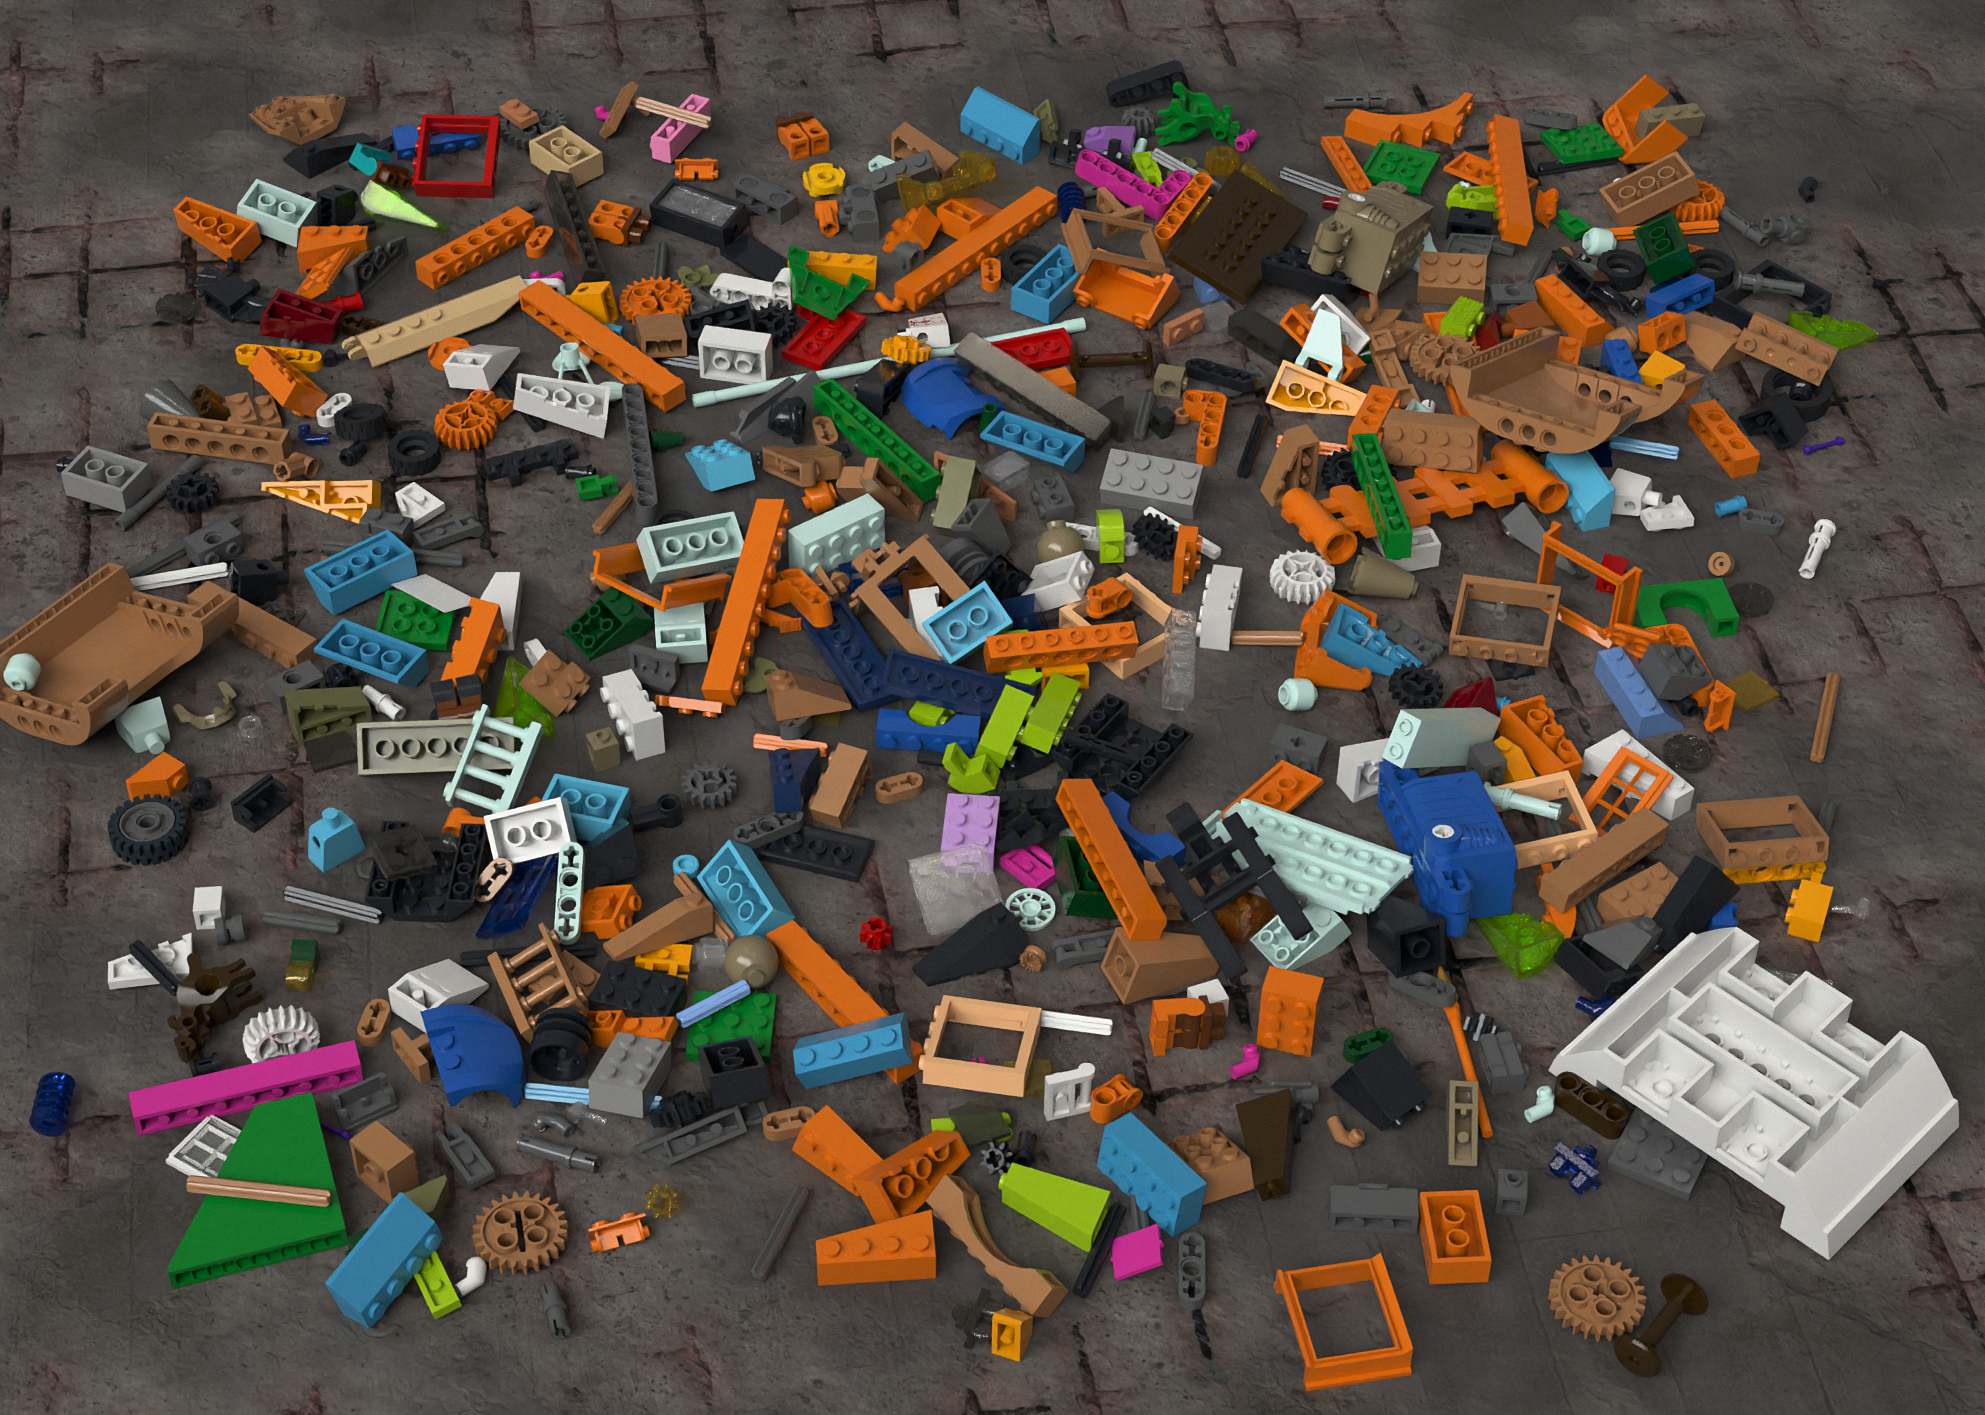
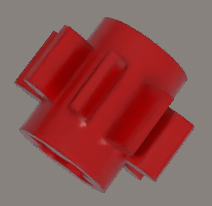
M872 917L866 923H861V931L859 932L860 942H866L867 949L881 950L886 944H891L893 927L891 925L886 926L885 919Z

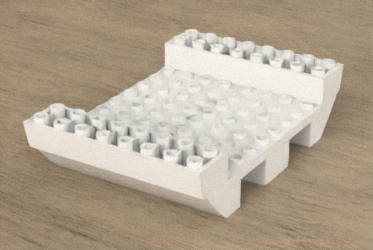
M1738 927L1721 928L1697 935L1692 932L1566 1046L1554 1059L1548 1071L1555 1076L1566 1071L1573 1072L1601 1091L1609 1087L1783 1204L1785 1210L1780 1228L1827 1260H1830L1959 1127L1958 1100L1953 1098L1944 1077L1926 1046L1916 1039L1900 1031L1886 1046L1848 1023L1853 1000L1807 971L1791 985H1788L1755 964L1760 941Z

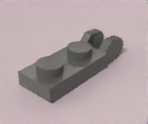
M457 1123L449 1127L451 1135L454 1137V1140L450 1142L440 1130L434 1133L436 1143L469 1190L496 1178L495 1171L470 1136L467 1133L465 1134Z

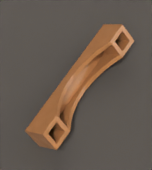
M945 1174L926 1200L933 1208V1215L939 1220L946 1222L950 1227V1233L968 1246L967 1251L970 1255L983 1262L985 1271L1003 1284L1002 1289L1009 1296L1016 1298L1021 1303L1020 1308L1025 1314L1033 1316V1318L1035 1316L1049 1318L1069 1290L1051 1271L1025 1268L1001 1252L985 1226L979 1195L962 1177Z

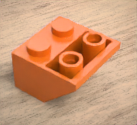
M924 204L917 209L914 207L903 219L899 217L892 223V230L885 236L884 239L886 241L882 250L892 253V250L900 242H905L906 240L911 243L918 242L925 250L932 242L941 222Z

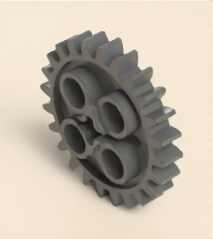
M532 104L529 108L538 114L540 121L522 130L503 116L504 119H500L501 138H503L504 143L508 142L509 147L515 145V149L523 147V151L529 148V141L562 125L567 128L566 117H563V112L558 113V109L551 110V106L543 108V104L539 107Z

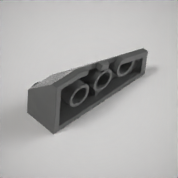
M398 237L362 252L347 263L334 280L336 294L344 297L359 291L361 298L364 297L409 255L406 237Z
M1522 502L1501 520L1506 526L1504 531L1512 540H1519L1541 555L1542 535L1551 528V523L1538 509ZM1559 553L1557 554V566L1581 580L1585 578L1577 563Z

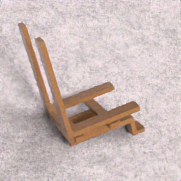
M927 534L922 535L900 554V547L895 541L889 545L886 542L882 543L877 553H874L871 548L866 549L851 564V567L859 572L864 583L850 595V598L853 600L848 604L850 610L855 608L854 615L858 617L869 608L906 652L941 661L882 593L879 587L906 565H908V571L918 565H922L953 601L969 592L970 588L928 542L929 536Z

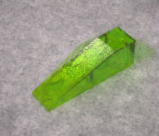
M371 179L357 201L364 206L362 210L372 216L376 213L384 217L442 231L446 228L430 215L420 212L421 209L411 204L409 200L388 186Z
M1789 310L1788 312L1790 327L1839 348L1838 352L1877 339L1879 336L1876 331L1863 322L1844 318L1839 322L1824 314L1821 318L1813 317V313L1809 311Z

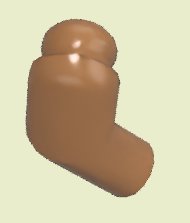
M1333 1116L1327 1120V1125L1337 1143L1351 1148H1357L1362 1145L1365 1134L1361 1129L1353 1128L1351 1132L1345 1130L1338 1116Z

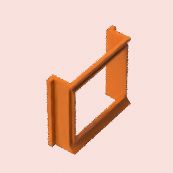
M1555 520L1551 522V528L1542 535L1543 544L1536 583L1553 584L1557 554L1559 553L1616 585L1609 626L1620 622L1633 626L1643 570L1634 566L1623 576L1616 574L1560 542L1562 524ZM1560 604L1558 620L1608 649L1614 645L1610 639L1604 640L1597 634L1602 629L1601 627ZM1539 608L1544 612L1550 614V609Z
M637 542L593 550V555L596 556L593 571L594 578L662 612H666V609L711 601L714 598L723 602L726 584L732 578V576L722 573L697 579H690L688 577L674 579L673 581L676 583L664 585L662 601L611 577L646 570Z
M1381 1252L1370 1259L1282 1272L1281 1269L1277 1270L1276 1281H1274L1273 1285L1276 1294H1283L1305 1363L1303 1383L1306 1392L1412 1375L1410 1366L1413 1346ZM1372 1280L1394 1347L1317 1359L1296 1291Z

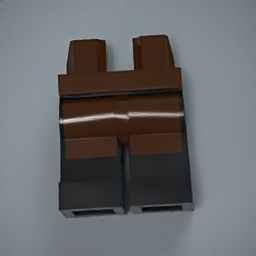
M478 673L455 678L461 705H459L453 679L429 683L438 720L471 719L476 710H481L485 702L481 678Z

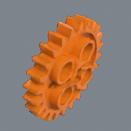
M650 276V280L641 278L640 283L633 281L634 286L627 285V290H622V295L619 296L622 316H626L627 321L632 320V324H636L635 316L680 313L682 319H685V314H689L692 303L689 288H685L684 283L679 284L678 280L671 282L670 277L662 280V276H659L657 280H654L652 276Z

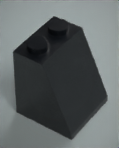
M1388 895L1383 899L1375 911H1371L1369 914L1366 913L1368 948L1396 979L1446 965L1445 921L1443 916L1392 895Z
M1389 1040L1351 1066L1330 1086L1334 1092L1381 1132L1390 1125L1393 1129L1400 1126L1407 1120L1405 1115L1410 1111L1413 1115L1420 1112L1427 1106L1424 1101L1432 1095L1431 1091L1392 1040Z

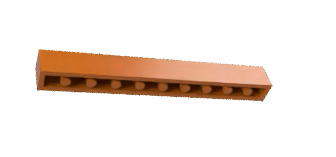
M1494 114L1492 121L1487 123L1486 133L1488 134L1487 144H1489L1488 154L1491 155L1492 186L1495 187V208L1498 210L1496 219L1499 220L1498 231H1500L1501 240L1527 246L1534 226L1519 120Z
M1039 186L1035 187L895 283V297L903 298L905 301L904 306L914 312L925 306L935 297L941 295L948 288L979 268L982 260L997 256L1000 252L1057 214V195Z
M538 280L518 292L521 309L567 343H577L581 353L623 383L640 385L643 389L644 398L663 412H667L686 400L685 383L680 377L670 373L666 367L660 366L650 356H646L636 346H632L622 336H618L611 331L608 326L598 322L578 305H574L564 295L556 292L550 285H546L541 280Z
M785 499L756 500L701 688L706 701L727 703L726 706H736L738 697L743 693L744 676L748 675L749 658L754 654L755 637L759 636V623L765 615V602L770 597L771 592L770 584L775 579L776 563L781 558L782 542L786 541L787 524H790L792 519L791 510L787 508Z

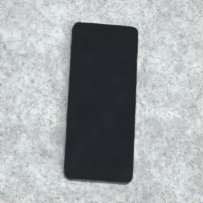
M744 235L720 249L721 256L758 280L774 282L780 270L788 268V259L750 235Z

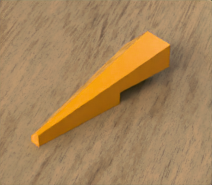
M378 481L262 482L261 490L358 524L368 508L379 509L381 506V482Z

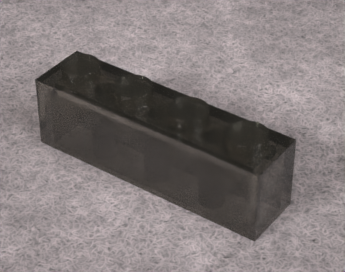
M1249 306L1242 308L1228 318L1227 334L1278 368H1280L1283 360L1295 364L1303 347L1285 329Z

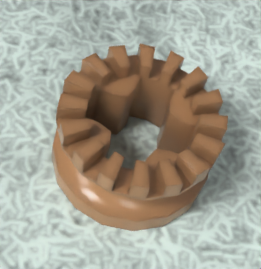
M1030 945L1020 955L1019 960L1020 963H1023V967L1026 966V970L1029 968L1030 972L1033 971L1035 973L1046 963L1047 956L1039 947Z

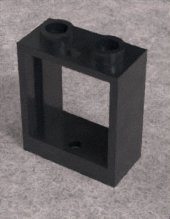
M1585 934L1566 938L1559 944L1554 962L1598 1001L1625 994L1639 981L1644 971L1637 964L1628 970L1624 969L1583 941L1582 938Z

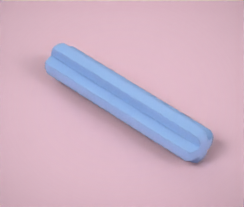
M740 980L678 1012L676 1020L681 1028H686L749 995L750 986L745 980Z

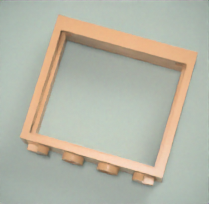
M1128 573L1116 579L1132 590L1133 596L1131 600L1167 628L1168 631L1137 647L1134 658L1100 661L1122 680L1190 643L1191 624L1187 619L1180 616L1171 606L1165 604ZM1087 594L1082 597V600L1070 603L1059 609L1060 629L1091 625L1083 619L1088 616L1086 613V607L1089 604Z
M1568 770L1495 786L1503 789L1509 787L1514 790V793L1545 801L1567 797L1582 829L1577 832L1514 845L1518 869L1571 858L1576 855L1579 849L1588 847L1598 837V832ZM1494 805L1497 812L1504 811L1501 807Z
M943 995L941 1005L935 1006L934 1022L931 1021L929 1038L925 1039L924 1055H921L919 1060V1068L923 1070V1083L1023 1097L1040 1033L1042 1008ZM947 1021L1023 1031L1024 1034L1015 1068L936 1057Z

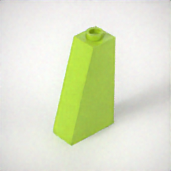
M1011 1163L1007 1173H1002L998 1188L1002 1190V1203L1085 1252H1090L1110 1208L1111 1191L1015 1163Z

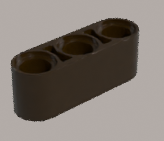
M1568 1071L1560 1073L1556 1078L1553 1093L1555 1095V1104L1602 1137L1610 1140L1620 1138L1627 1119L1626 1108L1579 1075Z

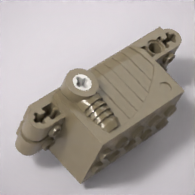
M1383 180L1376 186H1372L1366 192H1363V194L1355 191H1343L1336 213L1322 221L1319 225L1315 238L1318 246L1313 245L1308 264L1311 265L1312 270L1320 274L1329 275L1336 270L1345 272L1346 277L1352 278V285L1377 295L1416 264L1417 258L1420 257V251L1424 250L1425 245L1422 244L1424 237L1428 235L1431 229L1429 221L1434 206L1405 195L1407 187L1394 181L1386 182Z

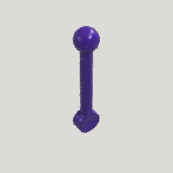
M1839 436L1830 442L1815 446L1806 445L1803 448V452L1810 454L1814 450L1833 445L1842 446L1845 439Z
M319 1121L321 1128L337 1134L348 1141L351 1139L352 1135Z

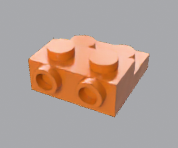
M1179 525L1174 557L1172 593L1182 594L1183 584L1188 585L1189 579H1194L1195 569L1200 570L1201 555H1197V551L1201 552L1203 537H1198L1199 527Z
M633 885L602 886L585 890L582 902L581 932H595L599 939H609L630 928L634 912L639 911L642 906L641 898ZM568 923L567 926L570 929V931H572L570 924Z

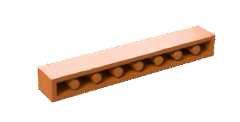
M1063 779L1056 796V801L1129 940H1159L1163 929L1167 925L1166 914L1162 911L1156 896L1149 887L1146 877L1142 874L1136 859L1129 850L1127 842L1123 839L1099 791L1091 779Z
M794 920L766 934V939L772 943L777 951L779 965L841 1028L890 1016L885 1008L881 1009L874 1001L872 995L867 991L865 992L858 985L852 975H848L841 968L839 962L836 959H832L825 952L823 946L820 943H816L809 936L807 930L804 927H800ZM911 1038L913 1063L883 1070L896 1084L921 1071L919 1060L920 1056L924 1055V1049L919 1042H914Z

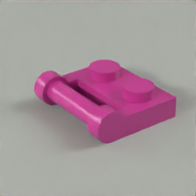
M1039 843L1011 850L1000 858V866L1028 888L1043 890L1057 880L1052 856L1042 849Z

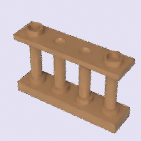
M1757 311L1753 314L1748 328L1744 327L1735 346L1737 350L1817 386L1820 385L1826 371L1830 369L1839 348Z
M543 922L538 925L544 937L543 939L511 959H503L497 951L487 957L520 1034L530 1044L533 1040L535 1022L540 1014L534 1017L529 1011L533 1010L532 1006L566 986L570 995L548 1009L557 1007L570 1008L576 1004L584 1014L589 1013L585 1003L588 997L583 988L577 985L559 946L562 943L560 936L555 929L549 930ZM549 948L552 955L551 958L519 978L513 976L512 973L516 971L515 968ZM555 967L558 968L561 976L527 997L522 996L523 987Z

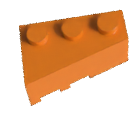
M333 225L302 227L297 249L300 274L307 273V269H311L317 263L346 246L348 248L352 246L354 251L345 265L362 252L370 250L368 226Z
M828 1105L803 1124L792 1148V1151L857 1197L860 1194L852 1178L883 1161Z

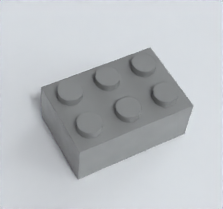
M89 445L61 472L67 496L123 513L133 507L153 486L148 463Z
M618 1032L588 1080L589 1108L644 1118L671 1071V1042Z

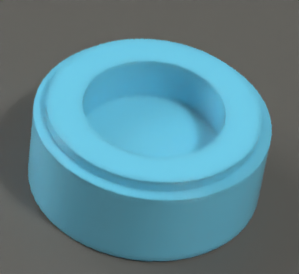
M692 855L677 857L673 861L674 875L685 872L690 879L695 878L700 872L698 859Z

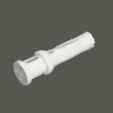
M1820 519L1814 526L1815 532L1809 538L1810 547L1799 569L1800 575L1803 578L1810 579L1814 576L1824 550L1828 549L1831 544L1830 538L1834 536L1836 526L1828 519Z

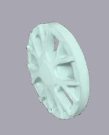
M1024 888L1014 892L1007 899L1005 905L1016 918L1019 916L1024 918L1019 922L1021 929L1024 931L1044 929L1055 917V903L1046 892L1035 888ZM1023 895L1025 900L1020 902L1017 898ZM1033 895L1041 897L1039 902L1035 899H1032ZM1049 904L1051 909L1041 910V906ZM1010 906L1018 907L1020 911H1012L1009 908ZM1039 916H1045L1047 917V919L1045 921H1042L1041 919H1039ZM1034 920L1036 924L1028 925L1027 921Z

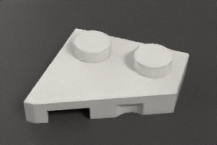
M414 482L395 493L401 514L405 517L413 518V529L418 528L445 511L444 502Z

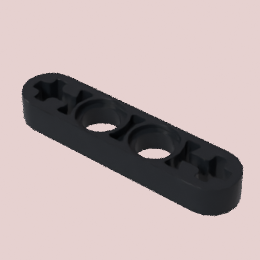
M1194 358L1185 362L1186 375L1188 377L1239 392H1251L1257 389V379L1253 373L1201 358Z

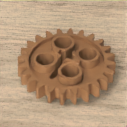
M1438 332L1436 337L1433 334H1429V339L1422 336L1421 341L1416 340L1415 345L1411 347L1410 367H1413V372H1419L1418 377L1426 376V382L1432 379L1435 385L1438 382H1442L1443 386H1446L1447 383H1451L1454 386L1450 373L1451 364L1481 352L1480 346H1474L1475 341L1467 342L1468 337L1460 339L1459 334L1452 337L1450 332L1446 336Z
M515 1191L513 1192L512 1199H508L503 1194L501 1203L491 1200L492 1209L483 1207V1216L477 1215V1224L473 1225L472 1238L476 1254L481 1255L485 1262L489 1261L491 1270L499 1265L501 1274L509 1268L512 1271V1276L516 1275L518 1269H522L523 1273L527 1275L531 1267L539 1272V1264L541 1263L549 1267V1258L558 1259V1250H565L564 1241H568V1222L565 1219V1212L560 1211L559 1204L551 1205L550 1197L541 1201L540 1193L530 1198L529 1191H526L523 1197H519ZM516 1214H520L522 1219L525 1252H521L519 1248Z
M1583 1255L1581 1263L1572 1258L1570 1266L1563 1263L1561 1271L1556 1270L1554 1278L1550 1281L1548 1300H1551L1550 1310H1556L1555 1319L1564 1318L1563 1328L1570 1325L1573 1326V1335L1582 1331L1584 1332V1339L1593 1334L1597 1342L1600 1341L1601 1335H1605L1608 1341H1612L1614 1333L1619 1337L1622 1334L1624 1335V1331L1632 1333L1634 1325H1640L1641 1317L1644 1316L1647 1299L1643 1295L1644 1286H1638L1640 1278H1630L1632 1269L1629 1268L1622 1271V1263L1618 1262L1613 1266L1610 1264L1609 1257L1604 1262H1600L1598 1255L1594 1256L1593 1261H1589Z

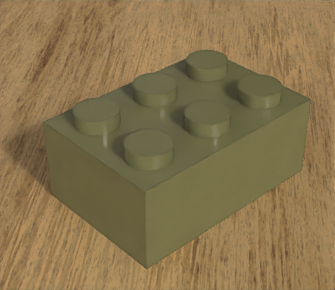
M948 456L947 462L942 464L941 476H943L942 485L937 487L936 499H938L937 508L932 510L931 523H933V527L940 535L959 538L952 531L951 526L971 499H978L983 469L975 460Z

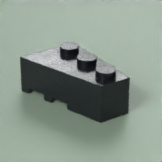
M749 299L685 317L688 337L696 348H698V340L705 325L761 333L757 311Z
M624 818L617 821L614 826L604 833L601 832L595 836V839L582 847L585 853L583 891L642 874L631 824ZM575 851L568 855L570 867H574L573 858L577 855ZM558 862L553 865L556 880L558 878ZM568 875L565 877L563 884L569 887L574 886L578 881V877Z

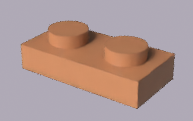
M518 99L509 100L506 104L499 106L500 114L522 130L540 121L538 114Z
M1197 308L1164 324L1163 343L1171 346L1202 331L1204 312Z

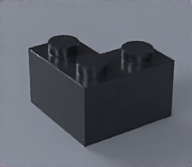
M1786 392L1751 404L1738 417L1749 437L1766 431L1777 450L1796 444L1809 431Z

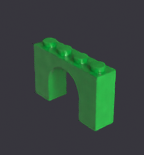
M1722 578L1640 586L1633 626L1645 629L1666 625L1668 623L1663 610L1671 607H1684L1701 615L1711 637L1736 635L1739 615Z

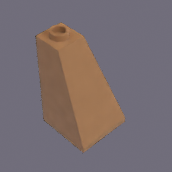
M1116 927L1101 964V969L1123 1005L1215 976L1219 968L1218 963L1201 936L1162 932L1159 940L1130 941L1123 927Z

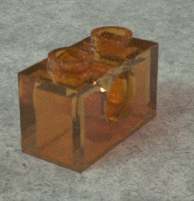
M1245 892L1218 909L1216 914L1218 924L1228 940L1243 944L1273 916L1272 905L1267 899Z

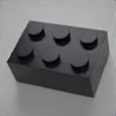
M608 960L588 998L589 1011L623 1010L627 1018L675 1017L676 1019V1014L684 1009L688 1001L685 978Z
M752 1036L697 1047L701 1078L714 1109H730L736 1104L745 1102L756 1104L765 1098H770L766 1067Z

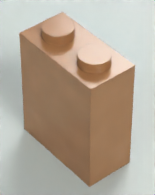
M680 313L635 316L636 338L639 350L651 358L687 356V335Z

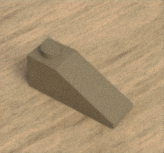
M1450 1080L1446 1086L1448 1166L1477 1167L1478 1082Z

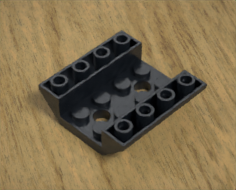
M1289 246V248L1281 250L1280 255L1270 253V255L1261 259L1262 281L1319 297L1322 294L1333 295L1344 304L1357 299L1362 290L1351 284L1352 278L1346 277L1345 272L1336 270L1332 274L1325 275L1312 270L1311 265L1308 264L1311 251L1309 253L1301 252L1302 248L1297 246Z
M1107 693L1072 730L1087 735L1091 733L1098 739L1140 752L1139 759L1132 766L1091 752L1088 754L1083 753L1082 749L1063 744L1061 741L1051 751V755L1063 771H1068L1069 779H1091L1101 798L1113 791L1127 801L1138 797L1194 737V733L1173 723L1163 733H1160L1129 718V702ZM1138 744L1139 746L1132 747L1130 745ZM1106 773L1112 774L1107 777L1103 776Z
M382 821L365 901L395 921L451 922L473 906L487 838L486 825L462 823L459 838L411 836L410 825L407 821ZM432 858H439L436 862L428 861ZM422 897H431L427 901L420 900Z

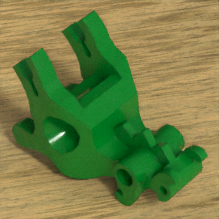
M1175 82L1172 91L1180 96V98L1171 100L1170 107L1158 110L1157 112L1158 117H1166V119L1161 120V127L1155 128L1156 135L1165 136L1158 138V145L1164 146L1175 141L1184 142L1197 137L1204 129H1211V135H1214L1216 139L1222 140L1227 136L1229 144L1235 146V139L1240 133V121H1232L1230 119L1232 107L1230 105H1223V109L1220 111L1206 93L1191 92L1183 83Z

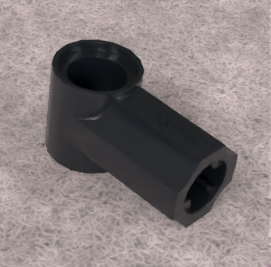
M671 793L659 797L657 803L629 809L634 831L662 825L665 828H675L683 821L680 799L677 795Z

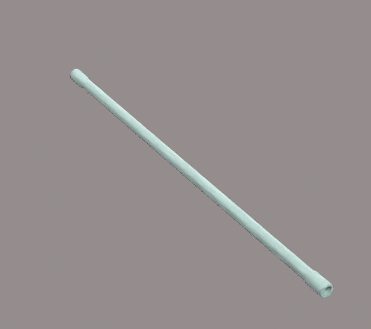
M1081 317L1066 320L1062 323L951 344L948 347L931 348L929 360L979 351L980 344L1063 327L1068 334L1085 331L1086 324L1084 318ZM885 357L815 372L821 381H825L830 378L837 379L866 373L882 359L896 360L891 357ZM807 373L790 377L798 382ZM788 377L718 391L692 394L693 405L697 408L721 401L766 393Z

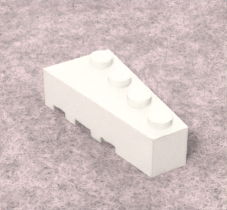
M518 373L513 409L604 439L610 387Z
M1214 564L1212 573L1207 574L1206 588L1208 589L1204 590L1203 606L1200 607L1199 614L1201 622H1197L1196 637H1200L1199 647L1229 651L1231 633L1234 627L1241 590L1243 568Z
M632 669L603 676V687L600 688L601 697L604 703L608 702L611 718H616L617 730L619 735H624L627 751H632L636 761L665 753L663 716L660 712L655 711L656 705L653 701H649L648 693L646 690H642L641 683Z
M1623 729L1585 749L1584 764L1581 772L1588 776L1592 773L1599 777L1621 746L1674 775V779L1651 810L1670 821L1690 811L1695 788ZM1628 761L1617 778L1629 784L1640 767ZM1644 771L1633 787L1645 793L1656 779V776ZM1615 782L1612 783L1613 786L1621 789L1622 792L1625 788ZM1630 791L1626 795L1628 798L1641 799V797Z
M1389 738L1340 747L1336 784L1353 803L1378 793V785H1380L1378 781L1379 762L1384 761L1382 755ZM1439 767L1418 768L1420 776L1439 769Z

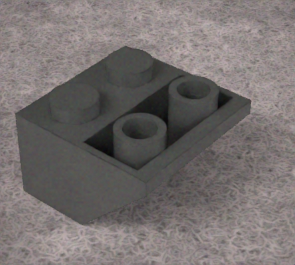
M1650 643L1637 666L1658 699L1681 700L1710 684L1713 680L1706 667L1698 658L1695 650L1689 646Z

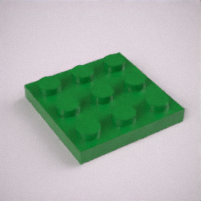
M1588 123L1585 126H1577L1574 129L1550 128L1548 131L1540 132V140L1563 165L1623 156V148L1598 123Z
M1380 139L1362 170L1371 184H1378L1383 180L1386 182L1394 181L1405 185L1407 192L1420 195L1440 161V154Z
M386 590L375 631L425 650L447 651L458 609L444 613L404 591Z
M694 990L692 1005L719 991ZM750 992L749 995L691 1024L688 1033L686 1061H699L698 1046L752 1036L763 1062L770 1064L777 1003L776 993Z

